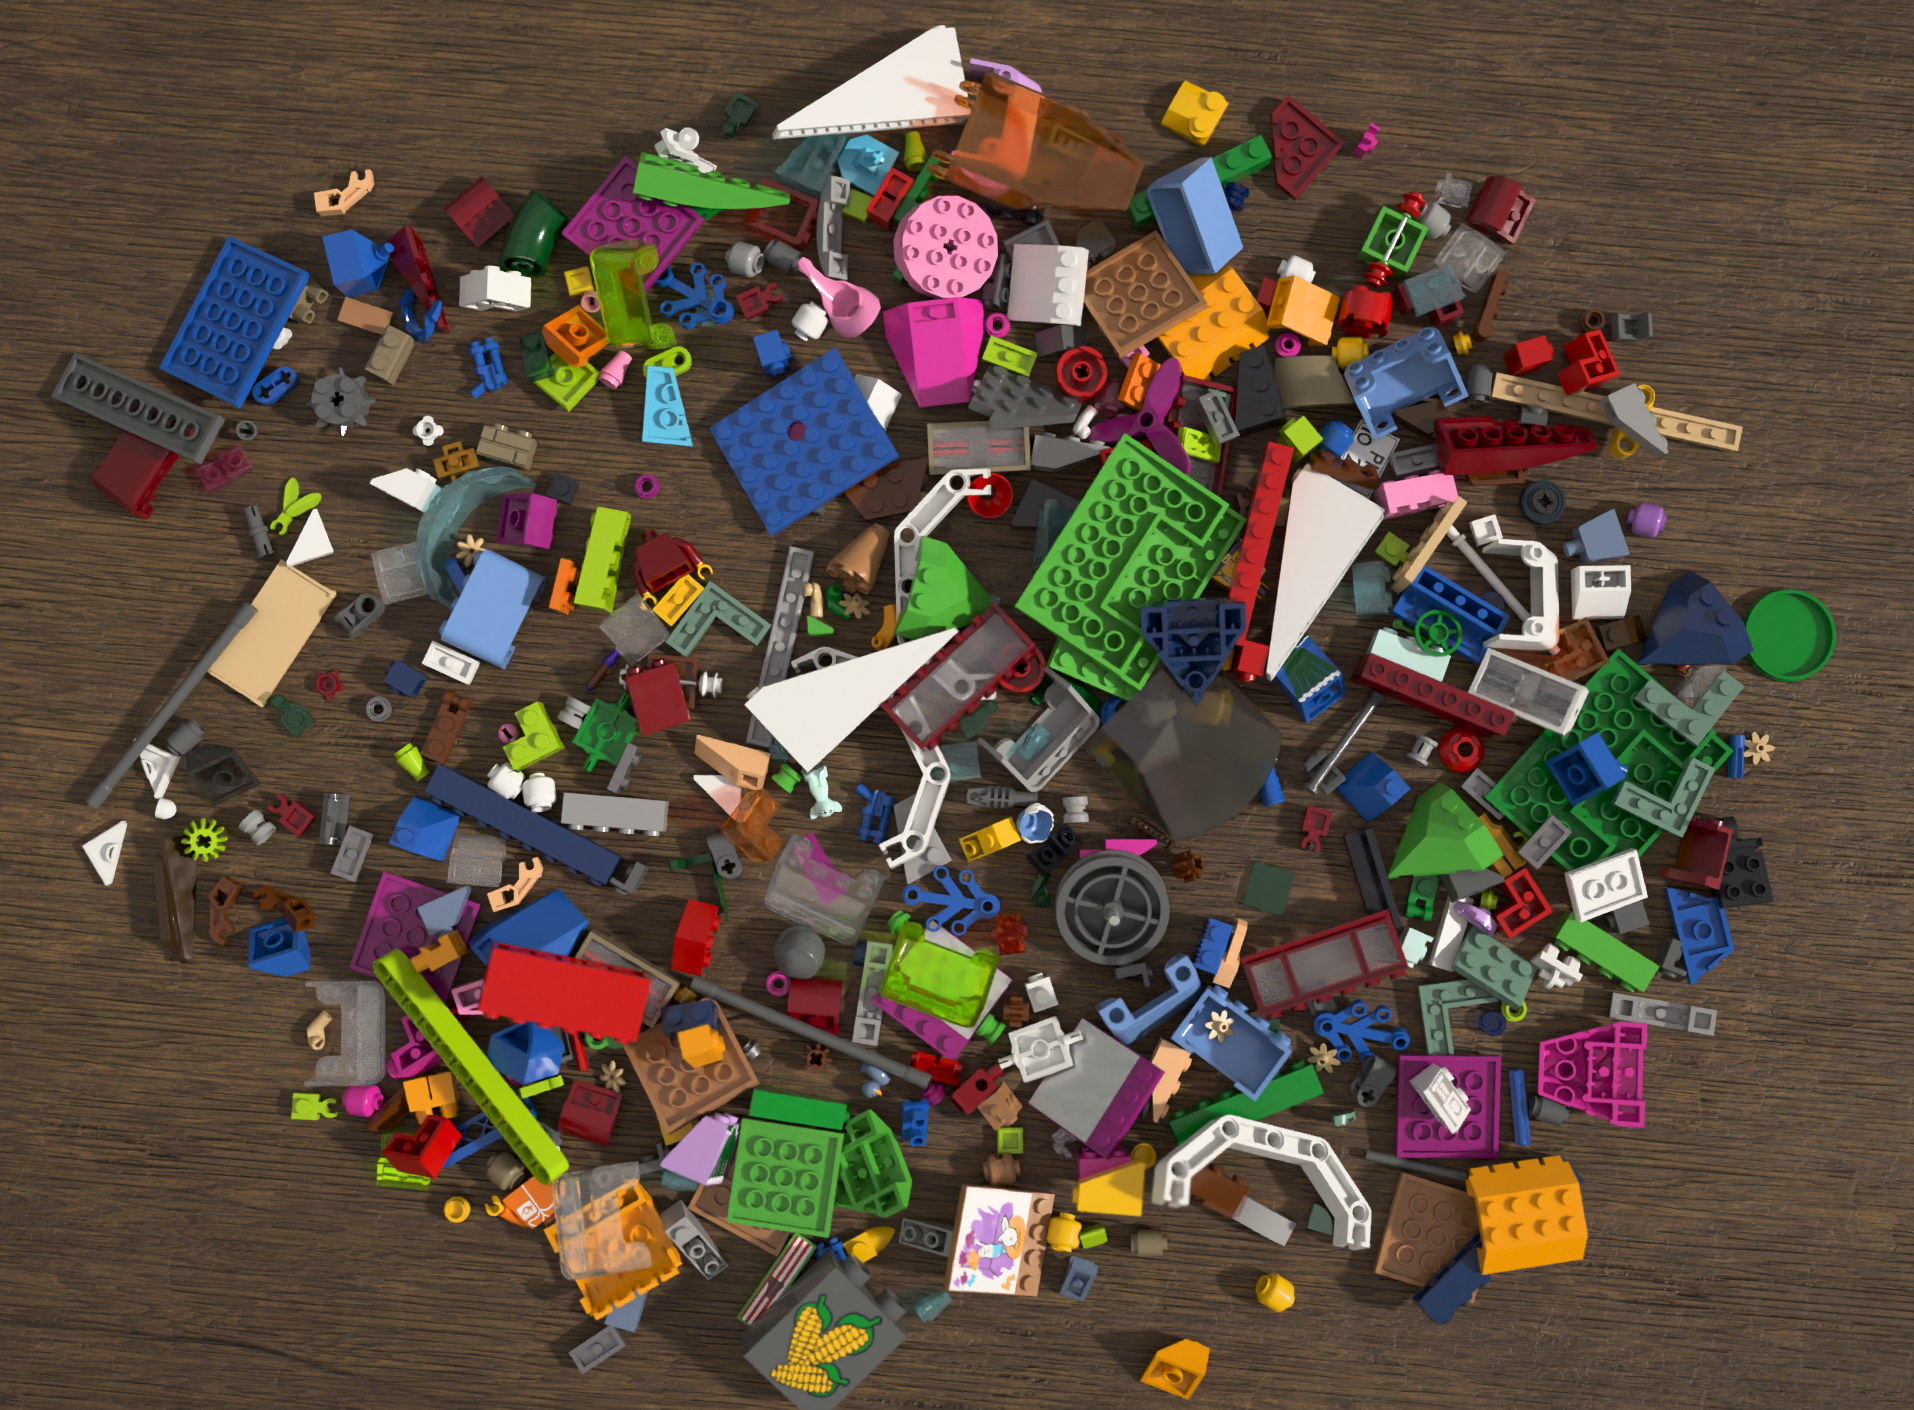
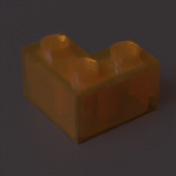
M1585 617L1559 629V639L1567 654L1544 665L1549 673L1573 681L1610 662L1588 618Z
M765 789L748 791L720 830L754 863L771 861L784 843L768 826V823L781 805Z

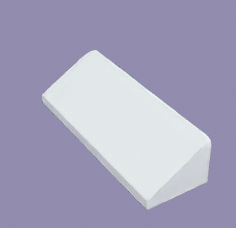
M1448 896L1428 965L1453 972L1454 970L1451 967L1460 949L1468 921L1454 910L1453 907L1456 902L1451 903ZM1467 897L1459 901L1473 905L1474 899Z

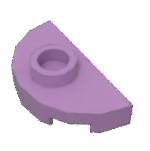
M1457 901L1453 907L1457 913L1476 928L1489 936H1493L1498 925L1491 918L1492 914L1482 907L1476 908L1461 901Z

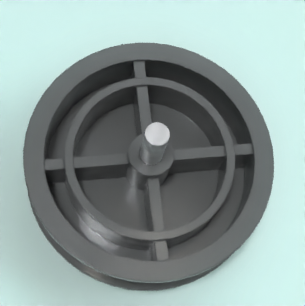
M1111 849L1097 851L1082 857L1066 871L1056 893V918L1061 935L1072 950L1083 958L1095 963L1121 965L1145 956L1162 939L1168 925L1170 907L1164 882L1157 870L1149 862L1134 853Z

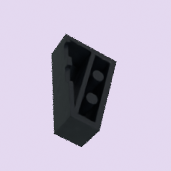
M1265 345L1240 353L1235 426L1240 434V438L1288 422L1271 355Z

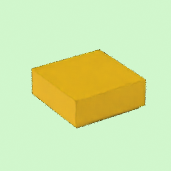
M589 266L564 272L571 298L582 296L587 291H595Z

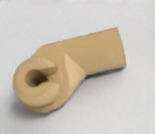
M322 1011L307 1028L308 1044L313 1050H321L325 1045L324 1028L332 1020L331 1015L326 1011Z

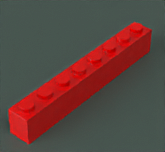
M1268 442L1264 449L1226 598L1246 603V630L1234 645L1236 648L1244 646L1294 450L1293 447Z

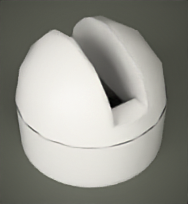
M160 798L156 807L155 818L169 819L173 817L176 813V805L171 800Z

